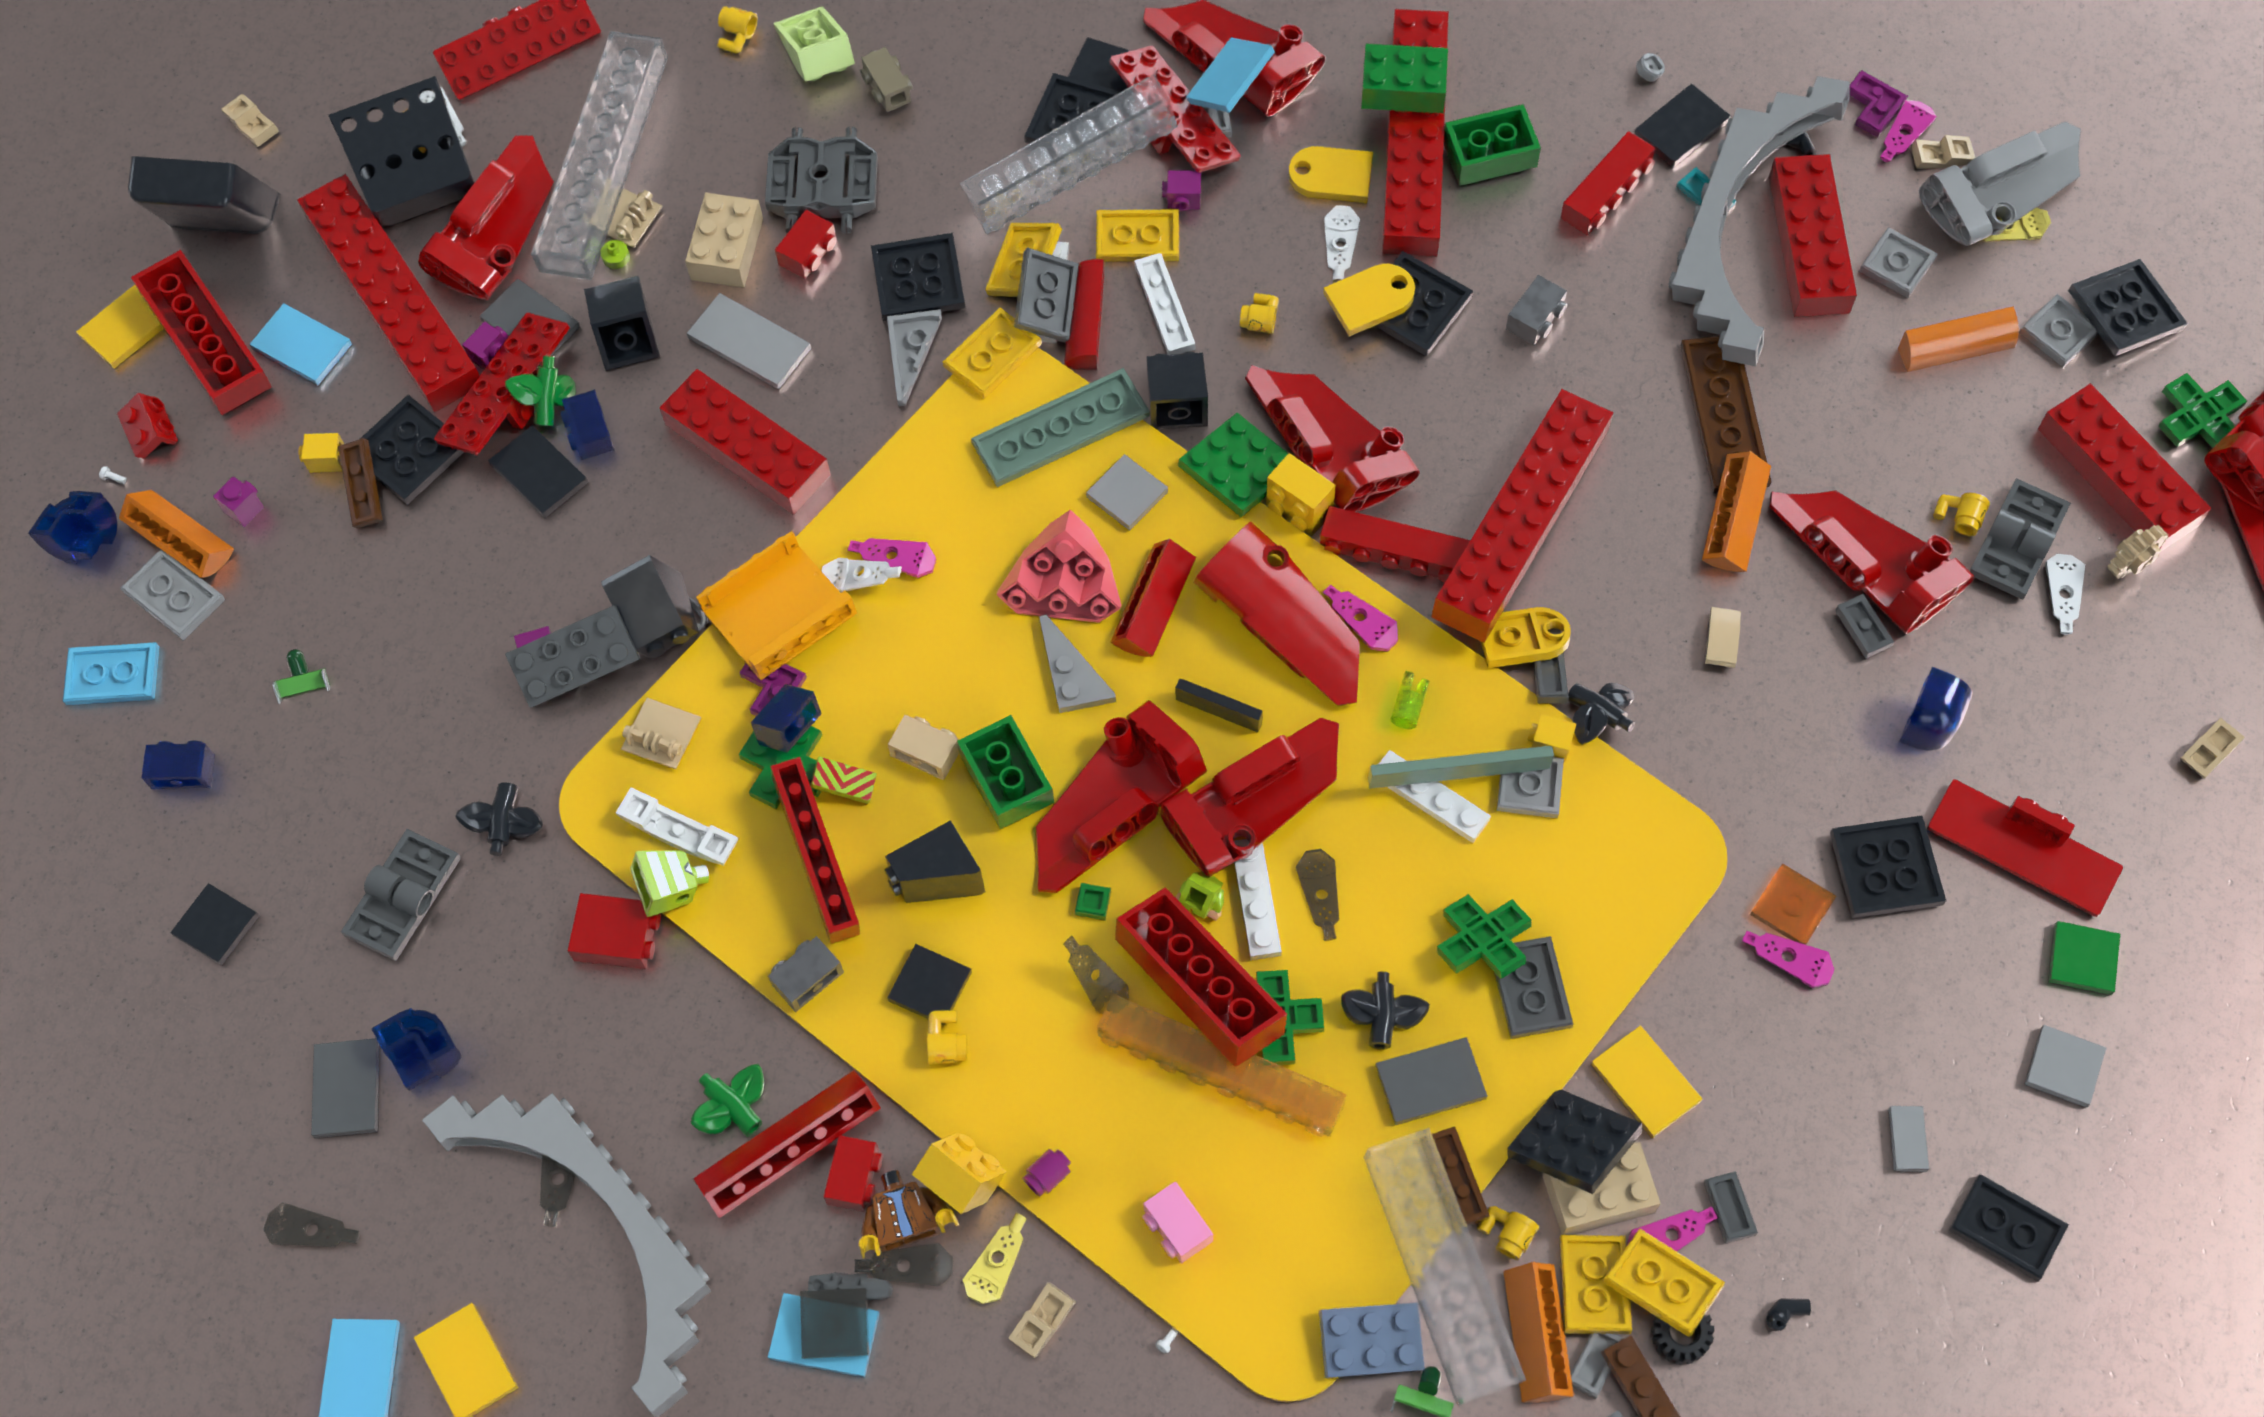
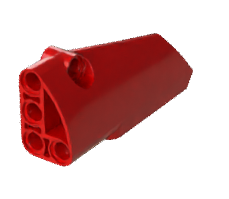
M1206 0L1169 8H1145L1143 22L1203 72L1207 70L1231 37L1271 45L1274 54L1242 95L1267 117L1275 115L1290 104L1309 85L1326 61V57L1310 43L1301 42L1303 31L1298 26L1285 24L1280 27V31H1276Z
M515 135L496 161L492 160L454 209L449 223L441 233L435 232L420 251L418 265L424 272L454 290L483 300H488L503 279L512 272L514 263L554 184L533 135ZM504 257L508 260V263L500 264L495 258Z
M1251 365L1245 380L1296 458L1336 485L1334 504L1337 508L1358 513L1393 496L1415 481L1420 475L1419 469L1405 450L1401 451L1400 449L1404 443V436L1398 429L1387 426L1380 431L1348 405L1316 375L1281 373Z
M2263 391L2238 416L2240 422L2206 454L2204 462L2214 477L2225 488L2245 503L2264 512Z
M1837 490L1809 494H1786L1772 491L1770 494L1769 507L1851 589L1862 590L1905 634L1911 633L1936 615L1975 579V576L1957 558H1949L1953 552V547L1946 538L1940 535H1933L1925 542L1881 518Z
M1250 521L1205 565L1196 576L1194 584L1215 603L1220 599L1241 618L1240 622L1249 632L1302 678L1306 677L1337 706L1357 703L1360 642L1292 561L1288 551L1281 545L1274 543ZM1277 554L1282 559V565L1278 567L1271 566L1268 563L1267 556Z
M1147 700L1126 716L1127 719L1117 717L1105 724V742L1036 826L1039 892L1058 893L1150 824L1158 815L1161 803L1184 790L1207 772L1201 752L1193 738L1152 701Z
M1319 718L1289 737L1281 735L1220 771L1214 776L1211 783L1193 794H1190L1188 789H1184L1161 803L1160 816L1166 828L1185 854L1206 876L1211 877L1235 861L1248 858L1255 848L1337 780L1339 723ZM1236 837H1244L1250 844L1245 847H1239L1233 840Z

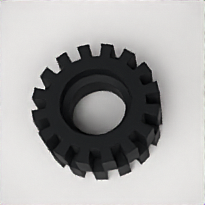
M1704 1315L1695 1329L1693 1342L1679 1344L1670 1334L1671 1326L1660 1318L1655 1317L1654 1324L1651 1327V1333H1653L1652 1343L1657 1345L1656 1351L1659 1354L1663 1353L1666 1355L1664 1359L1670 1362L1672 1359L1676 1361L1675 1364L1681 1365L1683 1362L1691 1364L1695 1360L1698 1361L1702 1358L1713 1343L1714 1337L1712 1335L1715 1329L1714 1325L1711 1326L1710 1324L1712 1318L1710 1315Z

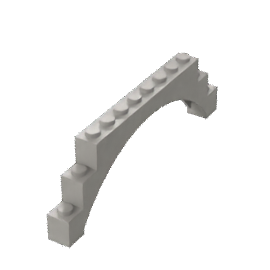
M1817 76L1814 87L1809 86L1806 97L1777 92L1774 102L1768 103L1766 113L1736 108L1734 117L1729 118L1725 130L1727 136L1725 140H1720L1717 152L1718 160L1713 161L1710 168V182L1705 183L1703 186L1702 204L1697 205L1693 216L1695 223L1693 227H1689L1687 230L1685 250L1681 249L1677 258V272H1672L1669 279V288L1672 289L1673 300L1695 305L1693 317L1697 318V330L1720 334L1718 347L1722 348V360L1756 366L1764 345V327L1756 326L1738 303L1725 276L1721 260V237L1733 200L1750 175L1777 149L1814 127L1834 119L1842 121L1849 102V81Z
M551 1093L526 1113L515 1099L509 1102L502 1094L476 1114L466 1100L460 1104L454 1096L450 1097L422 1119L447 1151H450L455 1146H489L533 1155L553 1163L577 1177L595 1191L612 1209L635 1251L646 1297L647 1333L645 1353L639 1380L631 1388L655 1417H660L688 1393L682 1385L687 1381L685 1376L676 1365L671 1368L669 1367L700 1342L694 1334L698 1327L687 1314L682 1318L681 1316L711 1292L705 1283L710 1279L699 1264L694 1267L690 1265L686 1260L690 1255L688 1250L679 1239L674 1243L666 1234L671 1229L659 1215L653 1219L647 1211L651 1207L650 1203L640 1191L636 1195L632 1193L628 1186L633 1182L621 1168L617 1171L612 1168L609 1162L613 1160V1157L602 1144L597 1148L590 1140L595 1135L584 1121L579 1124L574 1121L571 1116L576 1112L565 1098L558 1101L554 1094Z

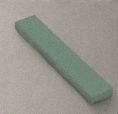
M1552 746L1376 764L1370 766L1368 784L1369 789L1546 770L1550 769L1554 753Z

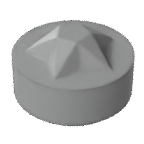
M1652 53L1644 54L1636 64L1638 73L1647 81H1656L1665 70L1662 60Z

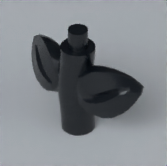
M1576 683L1569 690L1568 702L1580 707L1575 712L1572 721L1576 723L1574 733L1581 745L1597 738L1604 731L1607 724L1615 730L1622 728L1627 732L1632 731L1635 722L1627 718L1628 712L1623 710L1632 704L1635 697L1634 692L1626 686L1618 683H1607L1598 693Z
M502 782L498 784L492 805L481 801L472 802L458 810L455 816L459 823L470 831L477 833L488 831L487 842L491 844L489 853L494 856L502 855L503 846L509 844L510 835L515 838H525L536 833L543 826L542 819L535 810L529 807L514 808L519 787L512 783Z
M1384 971L1377 972V982L1372 984V994L1364 990L1354 989L1346 991L1341 995L1342 1008L1351 1022L1360 1025L1372 1024L1369 1046L1375 1049L1390 1048L1394 1027L1409 1029L1416 1026L1425 1017L1430 1006L1425 1000L1412 995H1400L1394 998V985L1389 983L1390 973Z

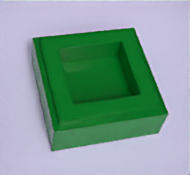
M1081 883L1075 915L1106 920L1111 888Z

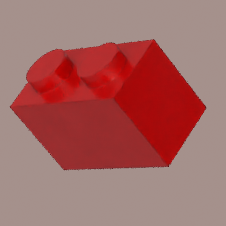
M805 210L775 248L778 265L806 279L811 272L817 270L823 256L827 251H831L836 244L837 238L833 223Z
M839 1135L823 1196L827 1205L865 1212L866 1204L872 1203L873 1195L875 1194V1184H872L874 1172H880L883 1161V1154L879 1153L880 1150L876 1142Z

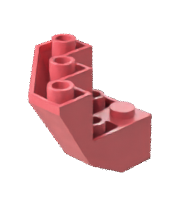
M1071 510L1051 522L1031 542L997 591V596L1017 614L1047 615L1053 618L1100 623L1121 609V601L1108 556L1092 530Z

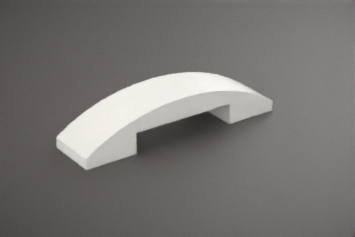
M630 787L616 811L617 816L658 840L688 854L720 865L725 864L739 840L738 837L713 825L707 827L659 804L657 799Z

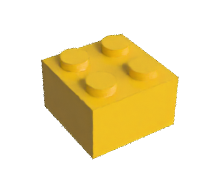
M1289 453L1267 477L1266 505L1312 537L1324 524L1329 506L1334 507L1336 485Z
M956 1133L932 1143L912 1175L957 1212L963 1214L988 1202L1007 1171L999 1166L1000 1163L995 1157L984 1154L975 1147V1142L970 1137Z

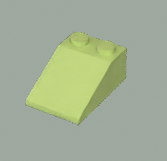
M823 6L773 23L792 63L804 81H815L825 74L841 72L847 66L855 64L848 35Z

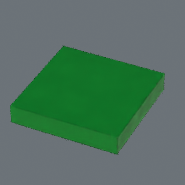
M2057 921L2054 924L2048 982L2113 995L2116 987L2121 934Z

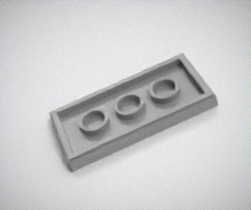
M721 293L717 295L687 332L688 339L778 390L811 350L809 342Z

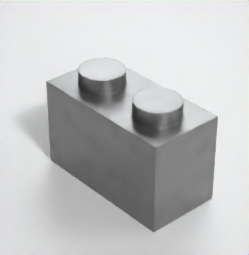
M1538 275L1508 314L1506 330L1532 345H1535L1540 337L1546 338L1552 328V321L1555 317L1560 318L1567 308L1568 304L1565 303L1567 290Z
M816 936L811 941L806 940L797 947L795 954L787 961L782 960L772 968L771 974L768 977L775 990L797 1012L842 975L844 971L840 961Z

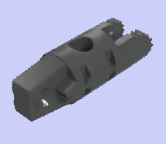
M835 1272L813 1275L809 1277L808 1296L840 1303L854 1302L865 1304L867 1299L884 1300L893 1295L892 1292L894 1290L888 1281L868 1278V1274L862 1273L847 1274Z

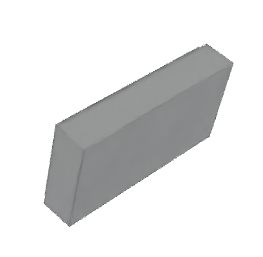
M1890 1106L1888 1111L1894 1171L1927 1172L1929 1170L1923 1106Z
M1591 1334L1571 1372L1572 1386L1596 1399L1611 1371L1600 1352L1624 1338L1618 1334Z

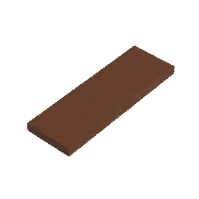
M1720 336L1682 340L1680 344L1713 493H1718L1727 454L1751 451L1767 463L1745 364L1722 360V348L1718 347ZM1769 475L1767 487H1770V486H1771V483H1772V481H1771V476H1770V475Z

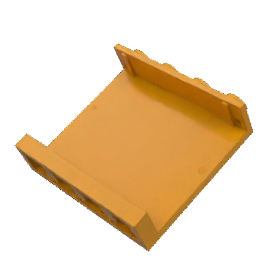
M793 531L776 539L772 545L760 553L754 554L750 560L737 569L731 570L724 578L712 586L706 587L696 596L705 616L760 680L769 676L857 614L852 597L846 591L839 592L799 547Z

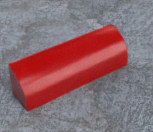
M1089 259L1078 263L1070 337L1065 345L1064 365L1069 369L1097 370L1105 275L1104 259Z
M1171 539L1153 545L1110 643L1134 655L1143 657L1154 655L1196 557Z

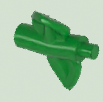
M543 355V365L538 366L537 377L533 374H520L505 381L508 392L517 402L525 406L534 405V424L554 425V405L568 406L575 397L576 384L574 380L568 375L558 376V368L554 367V356Z
M759 1064L750 1065L740 1070L731 1079L729 1086L720 1078L713 1079L708 1073H705L699 1079V1083L705 1088L703 1094L710 1100L700 1104L691 1117L693 1127L707 1134L722 1133L733 1120L746 1137H750L761 1127L763 1121L750 1107V1105L761 1098L764 1090V1076Z

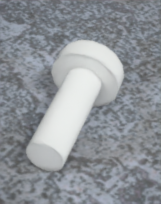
M106 466L102 467L99 472V478L102 480L109 478L123 485L127 481V478L110 472V468Z
M1172 1327L1163 1340L1159 1339L1156 1342V1348L1162 1353H1169L1171 1350L1169 1345L1179 1332Z

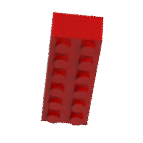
M1830 154L1775 157L1769 174V182L1794 317L1850 314L1857 297Z
M181 249L131 276L139 293L221 415L272 387L264 371Z
M696 369L659 407L667 427L792 515H795L831 476L826 457L699 369Z
M2091 383L2047 411L2038 427L2043 436L2134 531L2139 529L2145 531L2154 525H2159L2168 534L2165 544L2159 547L2162 551L2198 527L2212 509Z
M1166 887L1116 918L1115 940L1235 1068L1284 1035L1287 1013Z

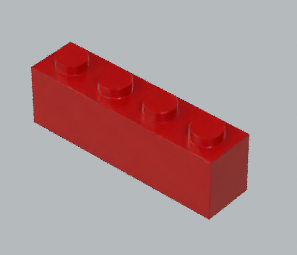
M1628 131L1563 202L1560 218L1585 235H1588L1594 227L1598 229L1605 221L1606 214L1610 210H1616L1623 199L1622 196L1626 192L1630 193L1634 190L1639 177L1642 174L1647 175L1655 164V160H1653L1655 147Z

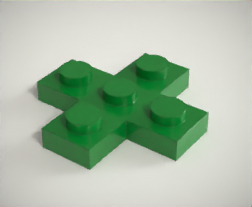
M2185 373L2165 385L2161 391L2178 411L2163 419L2158 427L2176 447L2200 434L2213 448L2236 426L2228 416L2244 407L2247 400L2229 380L2205 393L2188 373Z
M796 718L780 742L754 730L739 753L741 760L762 769V772L749 791L750 796L777 809L781 802L772 780L771 766L797 757L801 758L809 784H811L816 760L809 756L822 737L821 730ZM811 788L813 795L818 797L821 790Z
M1469 894L1443 909L1444 917L1458 933L1437 946V953L1456 974L1481 958L1500 979L1526 964V956L1511 939L1532 927V919L1513 899L1489 914H1486Z
M1288 970L1256 972L1257 983L1287 1013L1284 1035L1262 1049L1263 1066L1295 1064L1293 1034L1324 1032L1322 998L1290 1000Z

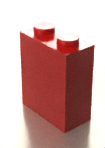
M580 893L567 952L575 962L646 969L648 959L652 960L654 956L655 943L652 939L654 930L658 931L660 927L661 914L647 917L642 901L638 899Z

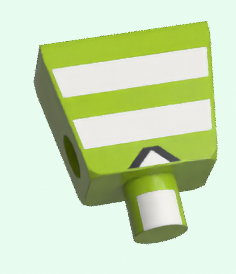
M636 851L630 867L647 917L691 903L696 893L697 885L709 882L707 866L691 867L687 854L684 851Z

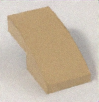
M243 94L221 109L223 114L257 147L279 132L276 125L264 116L256 104Z
M1945 135L1941 141L1916 139L1911 145L1917 169L1948 168L1952 165L1961 166L1968 164L1975 158L1970 137Z
M1711 607L1705 664L1735 668L1739 645L1741 611Z
M2220 717L2180 759L2205 779L2245 737Z
M1047 1283L1031 1309L1025 1312L1008 1339L1034 1358L1037 1357L1077 1301L1052 1283Z

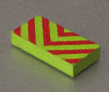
M819 756L816 760L810 786L814 789L868 804L871 800L877 773Z

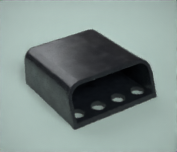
M436 76L328 115L367 204L381 226H392L460 201L475 183ZM424 91H432L435 93V98L430 103H423L420 101V95ZM397 101H407L409 103L408 109L402 113L396 112L394 105ZM372 110H380L383 112V117L378 122H371L368 120V114ZM347 119H353L357 122V125L353 131L346 132L342 130V123ZM419 147H425L427 151L422 153Z
M139 156L131 157L128 182L129 196L171 227L177 229L258 234L266 231L274 221L281 193H278L236 164Z

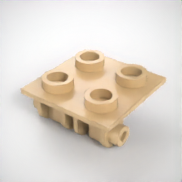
M615 186L587 228L614 240H620L634 248L661 210L662 205L653 202V195L647 190L639 192L637 195L619 186Z
M646 698L632 726H625L622 736L626 737V740L621 750L676 769L701 717Z

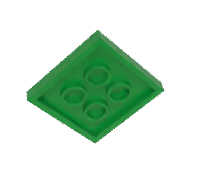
M1236 413L1179 459L1178 466L1242 517L1267 497V477L1289 453L1239 413Z

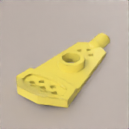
M2035 208L2011 225L2012 228H2006L2001 234L1991 235L1982 240L2041 239L2051 224L2048 211Z
M1015 1213L1009 1226L1000 1227L973 1267L965 1275L963 1283L968 1298L980 1304L995 1302L1001 1299L1023 1242L1020 1231L1027 1220L1026 1217ZM995 1252H1001L1004 1254V1260L1000 1263H995L992 1261V1255Z

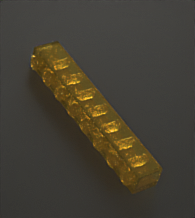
M1112 994L1097 1026L1098 1037L1101 1038L1104 1044L1112 1048H1118V1046L1130 1050L1129 1053L1132 1056L1146 1061L1147 1058L1159 1063L1158 1066L1167 1072L1176 1073V1071L1186 1074L1188 1075L1187 1078L1197 1085L1205 1086V1084L1216 1087L1217 1092L1227 1098L1233 1099L1236 1096L1246 1100V1104L1255 1110H1269L1276 1114L1275 1117L1285 1123H1299L1305 1126L1307 1132L1318 1137H1322L1323 1134L1331 1137L1345 1105L1347 1094L1259 1056L1253 1055L1235 1068L1201 1031L1115 994Z

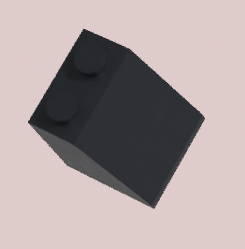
M639 276L584 289L590 324L605 371L660 357Z
M1184 352L1174 355L1160 353L1154 356H1146L1151 426L1155 429L1208 426V390L1203 353Z
M651 555L601 581L602 587L612 606H617L637 652L649 658H656L663 655L666 650L686 643L690 637L699 633L682 573Z
M951 820L885 856L888 867L884 871L888 877V884L895 896L901 894L906 903L976 896L985 893L981 869Z

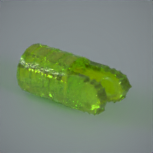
M1405 671L1390 718L1394 725L1404 729L1416 728L1430 682L1422 678L1417 685V690H1410L1414 679V673L1410 671Z

